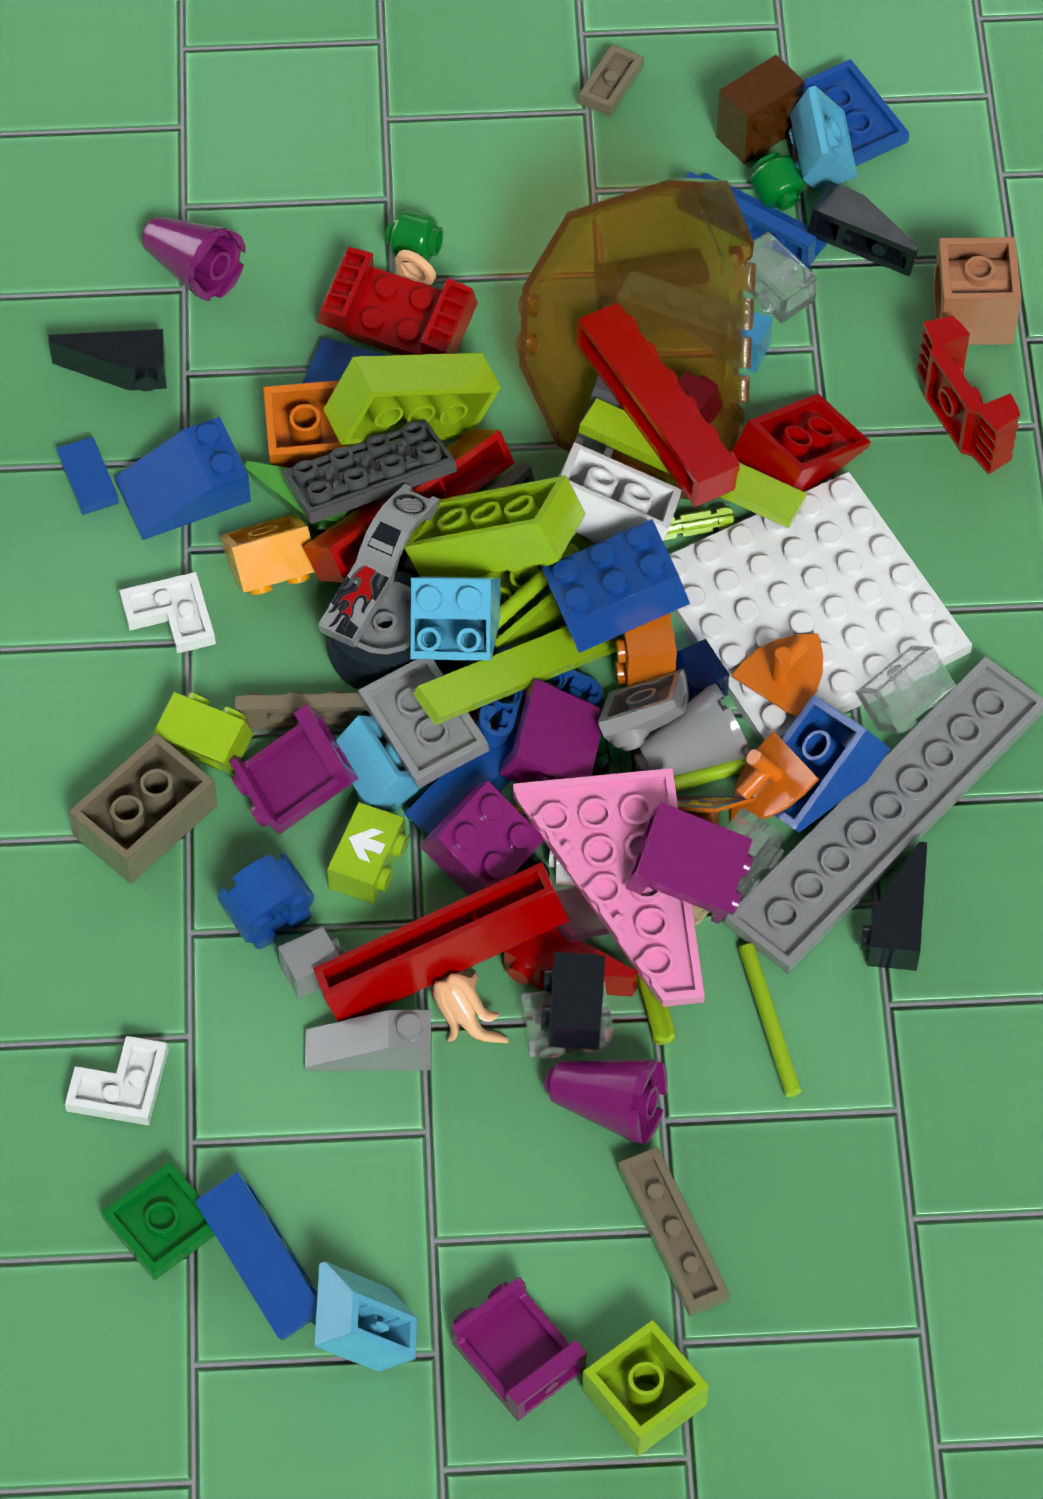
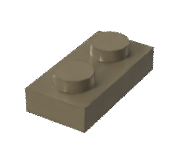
M611 45L580 91L578 103L611 117L643 69L644 57Z

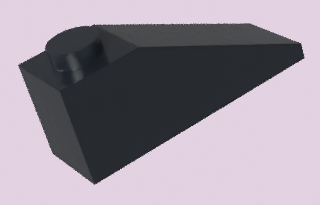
M829 181L813 208L807 232L817 237L816 239L906 276L911 275L919 246L865 195Z
M163 329L48 335L52 364L126 390L152 391L154 389H167L166 348Z
M919 842L873 909L870 926H862L860 950H868L867 966L917 971L921 951L927 842Z

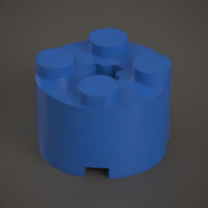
M281 853V860H276L271 854L246 866L232 878L236 885L229 892L223 887L218 894V902L245 942L253 943L256 949H262L270 945L277 938L276 932L288 925L291 928H297L306 923L312 917L309 907L312 905L315 897L285 853Z

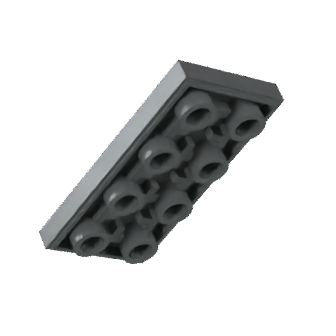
M423 420L420 422H409L403 428L384 435H373L367 441L348 448H337L330 454L320 458L298 462L294 467L282 471L285 485L310 523L313 524L393 495L404 484L415 487L456 472L457 468L455 459L429 423Z

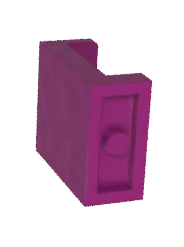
M535 678L523 691L520 706L523 709L514 747L511 753L502 761L499 775L517 783L592 776L602 732L598 721L603 709L592 705L587 700L579 699L557 689L550 683L542 682Z
M308 704L294 712L299 722L297 726L252 758L243 762L235 756L229 760L235 771V774L231 776L232 781L244 796L249 795L253 802L249 809L255 820L262 827L268 825L279 834L359 779L323 717Z
M660 802L648 818L625 889L641 895L647 887L712 912L710 921L719 924L727 914L733 915L741 900L742 892L738 891L737 887L740 877L745 878L753 862V855L748 854L752 838Z
M520 1277L510 1284L503 1282L496 1286L488 1295L486 1302L476 1309L470 1307L456 1317L453 1322L454 1326L451 1328L452 1345L517 1422L580 1375L586 1369L587 1362L586 1351L576 1340L570 1344L528 1296L526 1293V1283Z

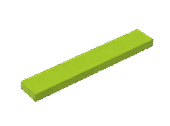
M596 398L580 423L578 433L670 474L627 413L616 406ZM739 463L740 470L737 475L735 490L720 497L790 528L805 502L807 493Z
M568 626L498 653L492 656L491 661L481 660L417 686L413 695L436 726L524 690L535 678L543 682L616 652V639H621V637L616 636L579 653Z

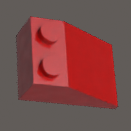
M817 393L749 420L732 452L736 455L739 463L806 492L819 486L869 447L871 441Z

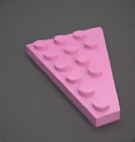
M673 768L513 784L515 801L633 967L638 971V974L660 1005L666 1007L704 1003L705 995L692 904L649 887L641 895L625 889L650 814L660 802L678 809Z

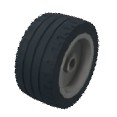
M396 569L394 583L355 648L325 635L327 652L333 668L340 675L341 679L345 680L351 687L360 690L416 660L411 659V578L415 577L413 574ZM334 594V595L332 596V599L330 600L329 605L331 604V602H332V600L334 599V597H335L336 594Z

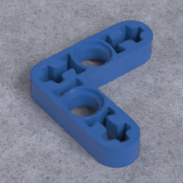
M504 646L496 654L511 649L513 646ZM570 670L551 678L557 689L562 690L566 685L568 687L565 692L579 699H583L581 698L582 692L585 694L584 700H587L594 706H598L603 698L601 685L595 679L577 671ZM524 690L509 695L511 700L509 703L497 700L477 709L474 722L488 742L489 747H499L508 738L514 727ZM493 715L499 716L495 730L491 729V723L489 722Z

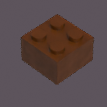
M775 55L719 90L716 138L743 164H746L755 157L765 155L771 147L782 140L790 139L789 129L792 128L790 114L804 95L805 81Z

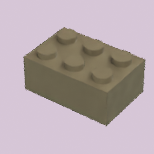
M156 733L69 811L73 836L127 882L132 884L218 805L215 781Z

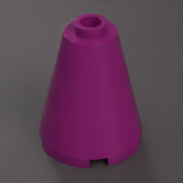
M161 216L155 217L143 228L142 245L144 249L198 298L205 301H211L210 298L214 296L221 298L235 286L244 267V264L239 262L241 251L246 253V246L242 236L228 228Z
M654 1059L559 1061L555 1068L551 1067L545 1079V1091L549 1093L551 1102L633 1143L647 1144L656 1133L664 1110L656 1108L659 1094L666 1096L668 1087L667 1070L663 1062Z

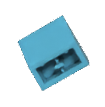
M427 576L411 578V659L491 661L500 620V578Z
M328 1262L319 1264L314 1347L378 1372L416 1359L417 1317L389 1287Z

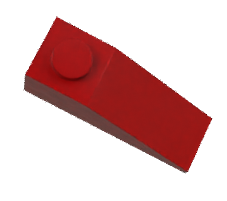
M557 927L504 951V971L514 981L522 985L530 984L539 990H544L545 967L553 968L555 952L605 955L603 995L633 997L637 991L638 971Z

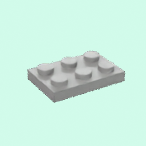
M416 659L358 690L361 701L418 789L489 751L488 742L468 712L435 726L413 695L417 686L444 676L433 659Z

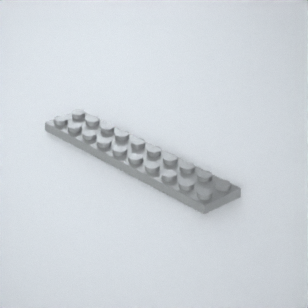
M985 656L891 750L878 765L868 781L844 798L739 903L733 915L728 914L725 917V925L747 943H752L757 951L789 974L1043 714V698Z

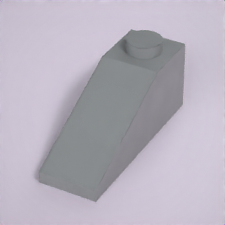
M387 1010L306 1029L305 1071L432 1070L431 1010Z

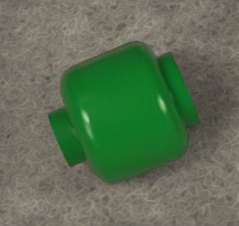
M772 153L755 163L753 166L755 171L751 175V184L763 206L779 207L781 211L795 206L800 201L798 196L804 190L805 181L791 157Z
M403 211L398 215L395 222H389L385 240L386 243L391 245L394 257L401 250H410L429 261L432 256H437L441 250L443 229L438 227L437 220L433 216Z

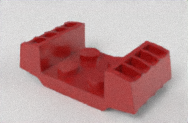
M348 247L322 305L317 323L342 332L350 339L397 355L457 354L478 302L473 289L462 283L447 278L443 289L440 290L374 268L373 253Z
M954 316L926 321L923 323L924 333L922 334V344H920L921 353L918 356L920 360L917 365V370L925 385L924 399L960 453L972 456L989 475L1012 460L1016 430L1018 429V420L1021 415L1019 408L1011 393L983 404L979 390L975 386H970L964 377L970 333Z

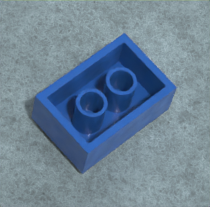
M653 519L542 568L579 653L690 604L679 574Z

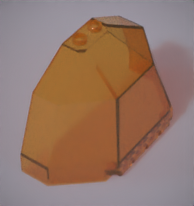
M699 178L665 180L566 213L524 283L518 304L521 315V332L517 339L519 365L558 447L570 452L598 378L597 372L576 345L578 318L619 303L627 315L630 314L634 317L640 333L647 342L650 341L654 344L660 360L666 368H671L674 371L678 381L686 371L696 377L700 375L706 376L718 385L724 406L712 424L716 428L719 439L726 449L732 450L744 425V410L739 403L749 402L750 375L739 374V368H751L752 337L741 336V329L753 330L755 298L743 297V291H755L756 263H747L753 257L754 242L727 180ZM616 449L613 450L611 459L681 489L671 474ZM682 490L680 499H688Z

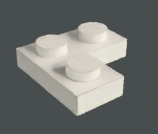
M196 572L119 590L129 631L168 622L177 654L216 644L214 631Z
M126 1036L117 1073L75 1066L65 1101L66 1111L149 1126L169 1051L168 1043Z

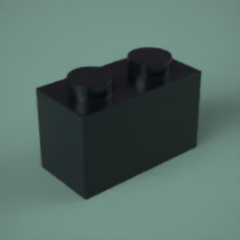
M555 952L553 968L545 967L544 993H551V1004L542 1005L541 1031H549L548 1047L599 1050L605 955Z

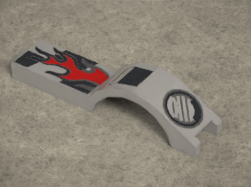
M404 484L380 508L364 536L355 564L318 624L320 633L355 648L394 583L399 558L407 541L421 522L426 519L429 521L432 519L440 505V499L433 496L430 499L412 492L411 486Z

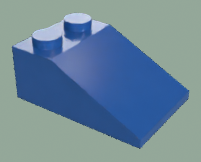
M220 417L183 429L114 477L115 483L142 540L251 502L248 473Z
M813 694L782 740L819 780L792 806L774 816L797 832H801L866 783L890 748L866 728Z

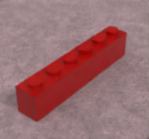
M615 303L578 318L576 345L693 506H699L734 491L737 475L740 470L736 455L731 450L726 449L720 441L714 425L707 423L700 414L694 398L690 395L687 396L680 387L674 371L671 368H666L660 360L654 344L650 341L647 342L640 333L634 317L630 314L627 315L621 305Z
M472 429L446 447L455 459L457 471L412 487V492L428 499L432 496L438 499L471 494L515 464L501 431ZM393 495L362 505L303 546L319 581L344 582L357 560L364 536L373 518Z
M541 862L316 966L313 970L324 999L336 1020L340 1022L368 1015L433 985L436 981L448 978L451 973L461 972L569 922V919Z

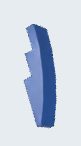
M522 709L517 712L514 727L504 744L499 747H489L488 752L441 776L404 813L427 836L469 789L489 781L501 792L511 781L499 775L502 761L513 750Z

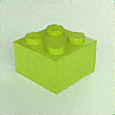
M654 1320L650 1321L583 1371V1392L637 1457L707 1406L709 1385Z

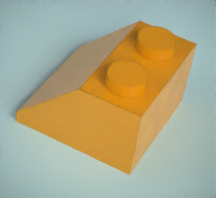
M293 513L219 535L236 584L244 593L250 592V595L263 594L273 589L272 584L286 580L288 584L304 582L310 579V573L315 572L303 548L304 545L311 541L308 526Z

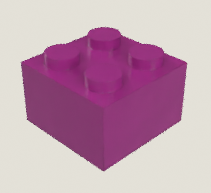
M486 781L469 789L419 847L470 896L513 876L544 840L531 823L489 781Z

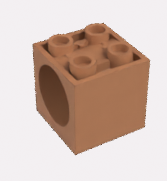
M1015 237L939 238L932 283L935 319L954 316L970 333L968 345L1013 344L1021 304Z

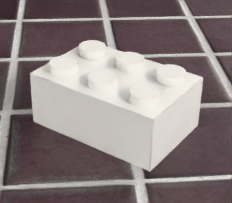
M574 442L559 476H567L586 513L576 533L587 537L591 542L597 544L653 519L662 540H664L682 489Z

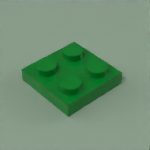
M171 1162L167 1163L101 1212L105 1223L154 1281L215 1236L196 1205V1200L200 1196Z

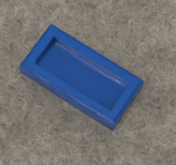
M93 437L56 448L58 458L82 515L119 503L118 495Z

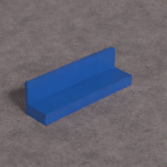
M689 172L682 181L681 205L805 270L808 269L827 245V243L816 239L817 237L807 232L808 225L773 207L763 206L760 200L708 173H704L700 177Z
M236 1172L198 1198L196 1205L277 1337L285 1340L309 1322L316 1326L318 1291L250 1182Z

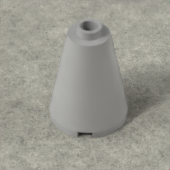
M715 683L707 686L689 701L683 715L657 728L645 738L644 744L638 747L640 753L634 755L641 771L673 768V775L677 776L747 757L750 752L747 748L749 747L730 707L728 708L727 705L723 704L721 698L724 696Z

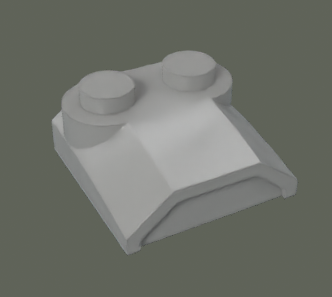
M684 669L609 692L598 721L604 738L610 741L613 747H622L624 751L633 750L644 744L645 737L651 731L683 715L690 698Z

